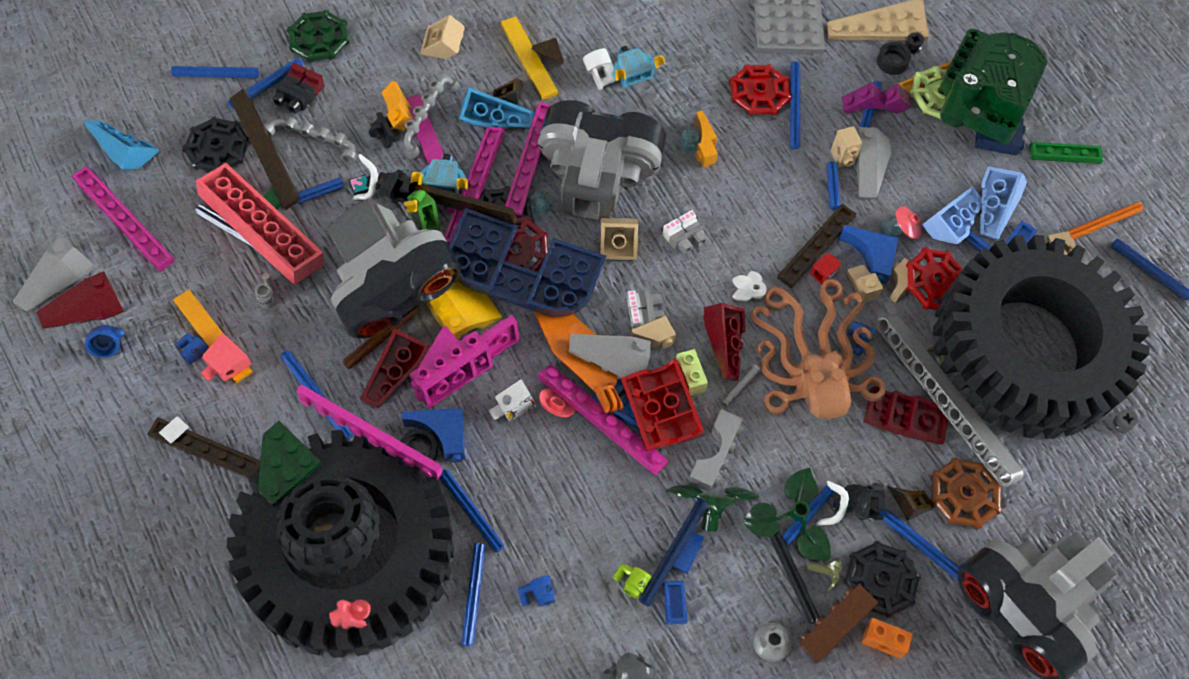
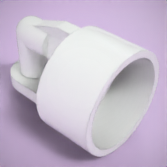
M599 49L583 57L587 72L592 74L598 90H602L603 86L615 82L613 76L614 66L607 49ZM604 70L606 77L600 79L598 72Z

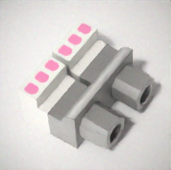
M693 210L663 227V237L675 251L679 249L684 254L692 250L693 246L690 242L695 241L698 246H701L707 240L703 232L704 225H700Z
M646 290L644 293L627 292V305L632 329L665 316L664 310H654V307L662 306L661 294H651L650 290Z

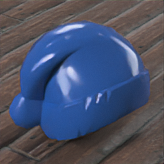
M110 325L97 326L86 336L85 349L92 356L100 358L111 357L119 351V339L123 338L125 333L119 327Z

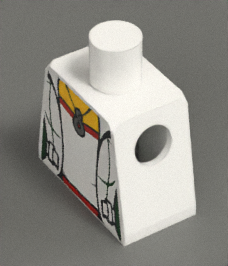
M521 379L495 397L498 405L491 408L489 412L494 420L505 415L508 421H511L537 406Z

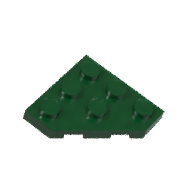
M279 420L262 437L258 492L273 507L322 465V462Z

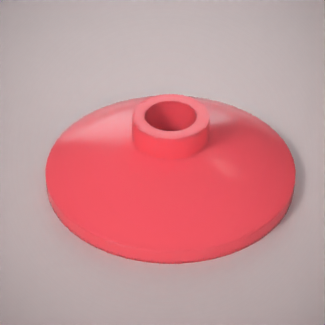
M905 206L899 207L896 210V219L901 230L911 239L920 238L922 227L919 216Z
M550 388L542 390L539 394L541 405L551 414L559 417H570L574 414L575 409Z

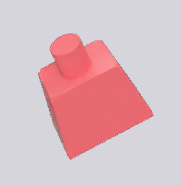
M222 333L203 354L202 358L207 367L200 374L206 381L212 379L216 374L223 381H227L249 367L251 362L248 356Z

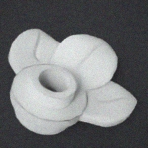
M750 271L748 276L739 275L732 279L733 284L738 289L732 298L737 301L745 302L752 298L761 299L766 294V285L762 282V277L757 272Z

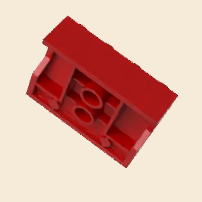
M676 358L672 359L665 366L653 370H642L621 378L647 451L685 443L704 436V429Z

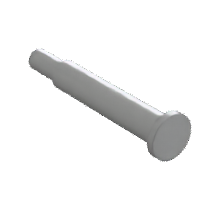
M752 364V369L722 402L724 406L727 407L757 373L762 372L759 366Z

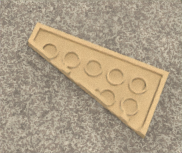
M923 0L902 2L827 22L826 25L827 40L907 41L908 35L913 32L922 34L924 41H927L929 37Z

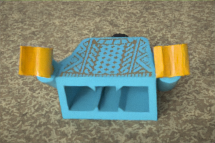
M623 46L619 49L620 54L613 65V76L616 78V81L621 80L623 88L653 78L654 67L658 69L660 65H665L664 56L659 55L653 58L638 48L630 51L628 46Z
M443 154L441 160L434 159L420 173L413 172L411 175V183L418 182V185H422L423 182V185L459 194V188L468 190L467 178L463 170L458 169V163L452 162L453 157L450 154Z

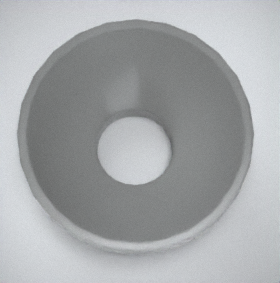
M767 623L759 627L755 632L753 645L756 653L762 659L768 662H778L786 658L790 653L792 638L784 626L778 623ZM770 634H777L780 637L781 642L779 645L770 644L768 640Z

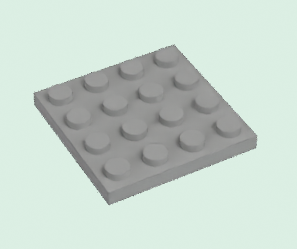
M753 0L757 52L824 54L825 44L821 0Z

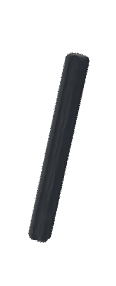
M778 531L769 538L808 622L813 624L820 616L782 535Z

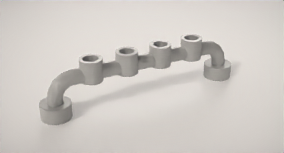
M443 76L439 80H433L429 84L432 89L431 93H425L421 97L424 103L423 106H418L413 110L416 116L415 119H410L405 123L407 132L404 136V153L409 159L417 157L420 153L416 144H411L412 136L419 131L420 128L418 126L421 121L427 118L429 108L435 105L437 95L443 92V85L448 93L458 90L459 83L455 78Z
M289 117L287 121L276 119L268 124L264 123L270 138L275 133L274 128L279 126L288 132H299L304 137H315L320 142H331L339 148L342 146L347 147L348 149H345L341 155L342 160L347 164H354L357 159L355 145L346 140V135L338 132L336 136H332L325 127L317 131L313 130L314 126L309 122H305L303 126L297 125L298 121L293 117Z

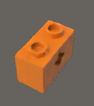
M871 618L866 624L861 644L902 659L908 653L913 633Z

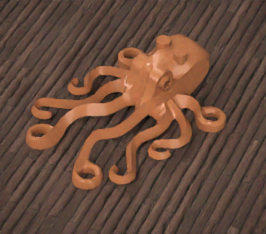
M829 279L825 280L820 287L819 296L827 308V314L818 331L819 355L812 354L802 331L803 309L799 302L781 287H771L766 291L764 301L770 309L781 310L788 304L794 308V337L802 356L801 363L794 364L790 359L791 345L787 335L780 329L757 318L756 315L759 312L770 316L771 312L769 309L759 306L751 311L750 317L755 324L779 338L781 343V362L789 373V377L776 374L769 369V362L774 356L776 348L772 342L767 340L761 341L756 348L757 354H762V347L768 346L770 349L761 360L762 373L776 383L796 386V390L792 393H786L778 389L768 392L764 398V407L767 412L773 415L783 414L788 409L790 401L805 398L810 413L818 419H832L846 415L851 407L850 392H860L869 401H879L885 396V383L878 377H867L859 384H853L849 381V378L866 371L873 364L876 357L872 345L859 337V334L863 332L867 335L868 339H872L871 331L868 328L859 327L854 331L853 339L866 350L867 357L862 363L851 368L853 349L847 338L846 329L864 307V299L859 294H849L843 300L845 305H849L850 300L856 299L858 305L850 311L837 327V339L843 349V356H841L837 351H831L828 340L829 329L836 317L834 302L839 301L843 295V287L840 282ZM828 287H834L835 289H837V293L834 295L827 294L826 289ZM777 294L782 297V301L774 302L770 298ZM874 384L879 388V391L876 394L870 393L867 390V386ZM778 397L782 400V404L779 407H774L770 401Z

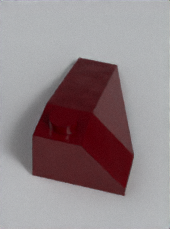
M724 303L703 307L705 328L723 379L738 381L741 364L739 350L743 348L741 336L742 333H745L746 329L745 309Z
M394 329L360 400L378 408L406 380L410 373L421 364L430 345Z

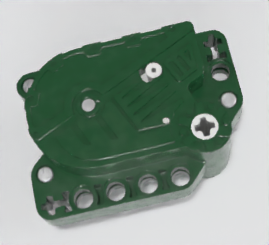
M969 29L940 84V88L946 96L940 111L942 122L956 128L964 125L986 137L1001 142L1004 145H1009L1047 65L1045 54L1033 41L1015 33H994L989 35L977 29Z

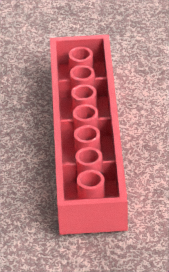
M227 163L196 180L198 196L293 285H296L324 266L323 252Z

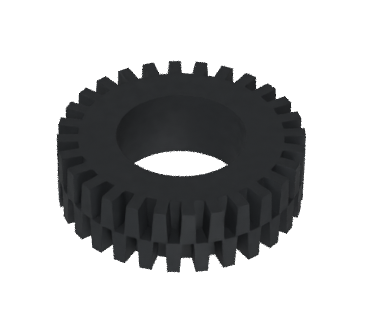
M1023 235L1014 236L1008 244L1002 239L996 241L989 250L985 247L979 251L974 259L967 263L941 298L943 301L935 313V317L939 319L933 326V336L940 337L934 345L935 355H947L939 367L945 374L959 372L952 382L954 387L958 391L966 387L973 391L967 399L972 408H975L982 401L989 405L982 417L983 420L992 423L999 416L1005 414L1002 430L1012 433L1023 425V437L1034 438L1043 431L1045 439H1055L1063 432L1067 437L1076 434L1082 428L1086 430L1125 400L1126 396L1134 391L1139 384L1136 380L1145 373L1147 365L1141 362L1149 355L1150 346L1141 344L1149 335L1148 326L1135 325L1144 315L1142 307L1125 308V305L1135 295L1132 289L1128 287L1118 292L1113 289L1114 285L1121 278L1117 271L1114 270L1103 278L1097 273L1105 262L1103 259L1096 256L1086 265L1081 262L1086 250L1085 248L1076 245L1065 255V240L1055 238L1046 247L1044 235H1034L1027 244ZM1012 302L1030 303L1042 307L1055 315L1066 326L1074 340L1077 351L1076 369L1067 372L1050 371L1030 363L1019 355L1010 345L1003 332L1000 322L1001 305Z
M331 430L332 443L324 444L318 433L308 436L311 447L309 450L322 462V465L299 485L306 484L307 480L314 477L319 479L323 478L324 475H333L336 478L340 476L348 477L364 486L369 495L372 496L374 503L388 511L397 522L396 543L385 565L370 579L356 586L344 589L320 588L299 578L294 573L292 563L288 561L281 550L275 533L277 532L275 526L276 516L283 500L273 507L258 492L259 473L256 471L248 479L254 491L253 494L250 495L241 491L236 500L242 514H231L229 526L235 537H227V549L234 559L228 561L230 572L238 582L235 585L240 595L269 631L275 636L278 634L288 645L297 648L298 644L302 645L310 654L319 656L321 650H326L333 658H344V650L351 649L357 656L368 654V645L377 643L381 649L391 646L390 636L400 632L403 637H406L413 631L411 622L416 617L424 621L430 615L429 603L432 599L439 602L443 595L442 581L443 579L449 580L451 574L450 558H454V544L447 502L444 494L442 495L439 482L435 477L425 476L418 467L408 466L403 462L402 458L389 455L385 448L380 445L378 447L372 445L368 438L362 435L359 437L354 434L353 441H348L342 430ZM341 600L354 603L356 600H365L370 605V614L367 618L363 619L366 622V626L362 628L352 626L344 629L341 625L333 626L329 613L338 609L336 603Z

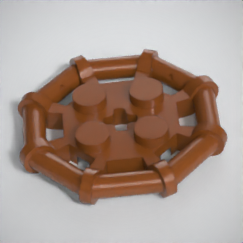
M952 458L948 464L937 472L932 473V498H930V501L948 519L949 524L952 525L954 523L980 529L983 524L1001 513V488L1003 486L996 481L982 462L976 463ZM962 468L975 471L974 473L967 474ZM955 470L956 475L952 478L946 476L949 472ZM979 474H981L985 478V480L989 483L988 485L981 479ZM941 483L946 484L945 494H940ZM963 488L971 491L970 497L963 494ZM988 491H992V501L988 500ZM948 500L955 508L953 513L943 501ZM985 506L987 509H989L987 512L980 516L978 512L980 508ZM960 512L963 514L971 513L972 518L961 517L958 515L960 514Z

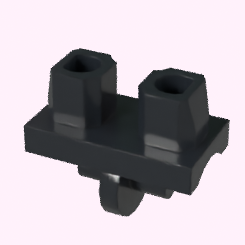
M377 112V119L370 125L371 128L368 133L372 138L377 137L378 140L381 139L385 148H391L392 142L399 141L401 133L399 129L391 130L390 128H393L388 117H384L382 112Z

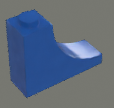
M844 225L839 240L856 248L866 260L869 272L871 274L876 273L881 284H887L892 273L898 238Z
M462 408L402 412L404 427H415L432 433L444 451L445 461L457 463L465 460Z

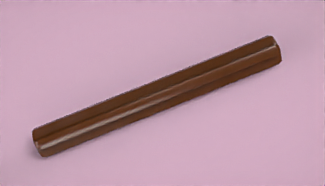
M416 305L403 314V318L398 326H392L391 323L385 325L342 360L343 365L347 369H351L389 338L394 329H400L420 312V308Z

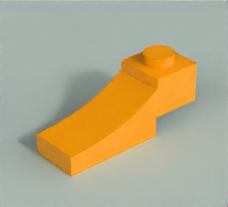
M391 81L381 92L388 108L386 116L393 128L403 131L406 128L405 123L410 119L414 120L409 111L411 106L397 82Z
M701 110L696 112L695 125L700 137L695 157L704 168L716 164L718 152L715 149L717 136L705 113Z

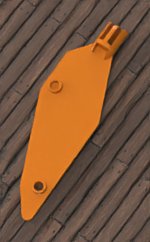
M533 311L553 354L596 393L604 412L622 410L623 404L615 389L618 375L610 371L605 372L601 369V366L593 362L588 363L569 352L571 334H596L574 314L564 317H552Z

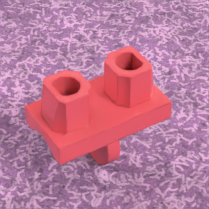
M341 600L336 603L338 609L329 613L333 626L341 625L344 629L352 626L362 628L366 626V622L363 619L367 618L370 614V605L365 600H356L354 603Z

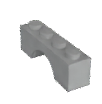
M722 409L720 410L711 432L716 437L720 450L712 458L697 460L690 475L689 484L709 493L713 487L717 488L721 479L718 474L720 470H725L729 461L726 459L727 454L733 453L736 443L733 441L736 436L740 437L744 427L741 426L743 418Z

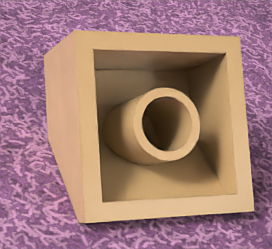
M451 15L428 26L420 54L443 59L455 56L459 52V45L463 38L465 26Z
M601 218L600 254L605 255L606 259L637 260L638 219Z

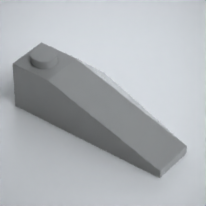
M859 127L857 133L862 141V146L856 159L858 199H876L891 155L890 139L877 128Z
M58 238L45 251L13 300V303L29 313L49 301L51 296L58 292H64L65 288L69 285L82 281L95 266L74 246Z
M571 334L569 352L588 363L593 362L601 366V369L605 372L610 371L618 375L617 378L621 379L622 377L647 369L651 341L631 336Z

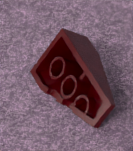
M103 271L86 278L36 313L42 327L45 329L65 326L79 321L80 323H86L87 320L93 319L106 320L124 312L111 281Z

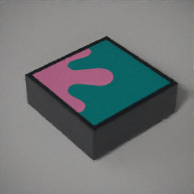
M366 174L349 179L354 196L366 194L369 191V187L366 186Z

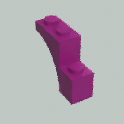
M871 82L842 97L843 110L847 114L868 108L885 109L898 114L911 107L909 93L899 84L882 91Z

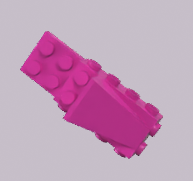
M511 315L508 318L502 319L493 328L484 331L481 336L474 331L471 334L465 335L460 341H458L447 326L443 327L418 369L410 373L412 379L410 384L414 389L413 394L419 402L423 401L428 409H430L492 368V359L520 341L516 319Z

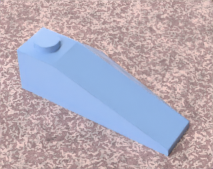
M988 166L982 181L981 236L999 239L1025 189L1027 181L1023 173Z
M972 186L922 225L933 239L957 245L969 235V229L974 224L975 215L978 214L981 208L982 197Z

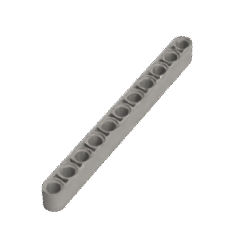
M889 314L878 318L876 328L996 481L1003 487H1008L1021 481L1024 475L1021 467L963 395L954 387L951 380L897 314Z

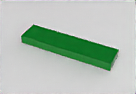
M1031 142L1029 145L1031 160L1101 164L1103 162L1101 146Z

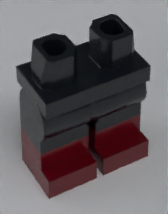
M293 62L290 66V72L275 86L276 94L273 97V101L279 107L285 102L288 103L287 109L295 114L300 109L305 111L307 105L312 102L325 86L322 75L310 69L307 71V68Z

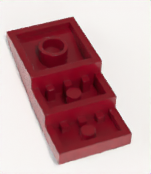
M876 386L870 388V393L876 394L879 391V388ZM896 390L892 393L886 391L885 396L879 401L868 400L863 421L874 427L901 436L940 445L944 444L948 425L947 417L936 403L918 395L910 397Z

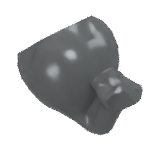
M629 652L620 657L617 667L612 666L610 669H606L602 675L607 679H653L654 668L637 655Z

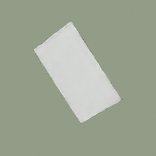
M177 416L159 433L171 444L189 426Z

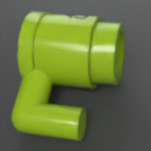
M623 563L618 567L612 578L620 582L625 573L630 575L625 582L623 591L637 599L643 593L652 577L638 567L632 568Z

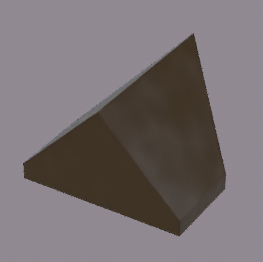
M556 38L535 44L531 48L532 51L560 65L564 63Z
M516 78L494 89L492 96L518 105L523 81Z
M887 486L907 521L935 508L925 490L912 491Z

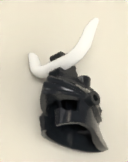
M359 154V159L369 169L371 176L367 177L366 184L369 187V191L366 194L355 195L353 200L372 198L376 190L380 189L382 194L391 199L392 203H398V201L404 203L408 201L407 197L416 191L415 187L418 182L411 183V177L403 173L402 170L398 169L393 173L380 172L378 177L374 164Z
M827 481L829 488L837 492L839 496L833 502V507L837 514L833 517L819 520L816 526L834 525L843 519L845 513L853 512L860 520L867 518L874 520L884 519V516H879L878 514L879 511H886V500L882 485L879 483L867 486L852 484L843 488Z

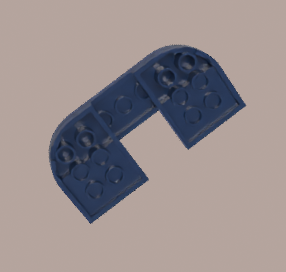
M465 208L449 245L461 266L457 279L461 284L474 291L552 317L572 315L588 304L593 296V291L605 263V255L553 238L539 273L505 261L517 233V225Z

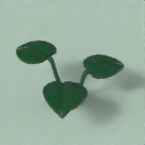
M811 468L802 469L790 476L785 483V495L790 499H795V504L787 513L776 517V510L768 503H759L750 509L743 522L752 533L761 537H770L779 531L777 521L788 516L795 521H802V532L804 534L800 535L797 539L799 553L809 560L828 561L831 556V547L826 533L817 526H812L806 531V516L810 511L808 504L817 496L818 487Z
M677 485L666 490V492H671L681 497H695L697 499L700 497L711 507L706 508L702 515L701 528L712 532L718 530L719 518L722 517L724 508L735 503V499L732 497L737 499L759 498L758 494L740 487L726 488L725 493L727 495L703 493L701 489L689 485Z

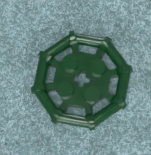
M326 9L321 12H304L292 26L287 28L290 43L289 50L304 57L308 62L328 58L334 59L340 50L350 42L346 20L340 19ZM321 18H322L321 21H314V22H311V21H310V20L321 19ZM328 20L334 22L335 25L332 26ZM340 31L341 36H336V32ZM296 37H301V41L296 42ZM307 47L310 49V51L307 52L303 48Z

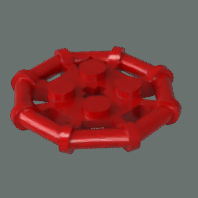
M746 64L734 77L729 79L732 95L731 101L739 105L751 116L753 114H771L774 116L786 103L791 101L789 78L771 67V64ZM745 75H748L749 78L742 79ZM779 85L782 86V91L778 90ZM738 86H742V92L738 93ZM760 86L762 89L765 90L760 91L758 90V87ZM776 97L779 98L780 100L776 104H774V99ZM756 105H767L768 107H756Z
M924 247L919 254L906 264L908 270L907 290L923 305V309L937 310L941 303L933 302L934 299H941L963 268L953 258L950 251H940ZM933 257L941 258V261L936 262L937 260H934ZM923 259L927 262L925 266L919 264ZM915 271L920 273L917 283L915 282ZM935 277L940 278V283L936 282ZM919 287H921L926 292V294L928 295L927 298L918 289Z

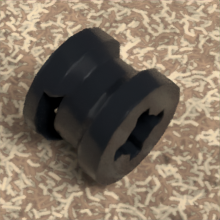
M917 32L908 35L905 46L908 47L911 54H917L921 51L924 37Z

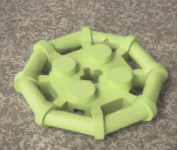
M933 66L928 70L914 74L910 96L915 99L921 108V113L941 119L940 111L938 110L942 109L946 96L944 94L941 95L939 92H943L940 84L946 71L938 66ZM920 83L924 84V88H919ZM921 96H924V97H925V99L927 100L928 104L925 103V101L923 100V98H922Z

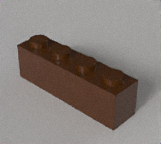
M860 584L856 588L852 585L844 593L846 598L841 603L837 600L829 608L832 612L827 617L822 615L814 623L817 627L812 632L807 630L799 638L802 641L799 647L816 664L878 604V601Z

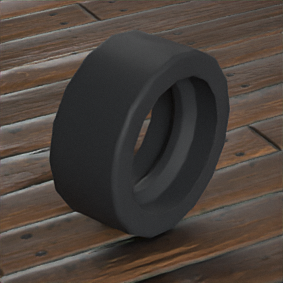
M885 43L880 48L877 65L887 74H901L907 70L911 60V52L902 43ZM888 53L897 54L903 59V62L892 63L884 55Z
M411 430L400 440V442L407 446L412 441L418 439L428 441L431 449L426 457L433 461L436 460L438 455L437 442L432 433L427 430Z

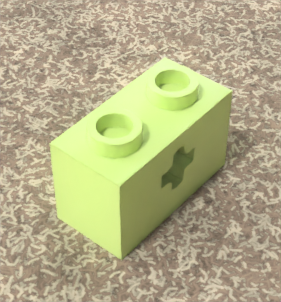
M695 349L676 354V359L690 395L695 396L705 393L708 382Z

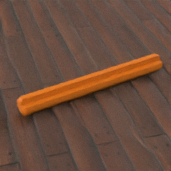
M1135 202L1067 231H1069L1071 238H1079L1141 212L1143 205H1141V202Z

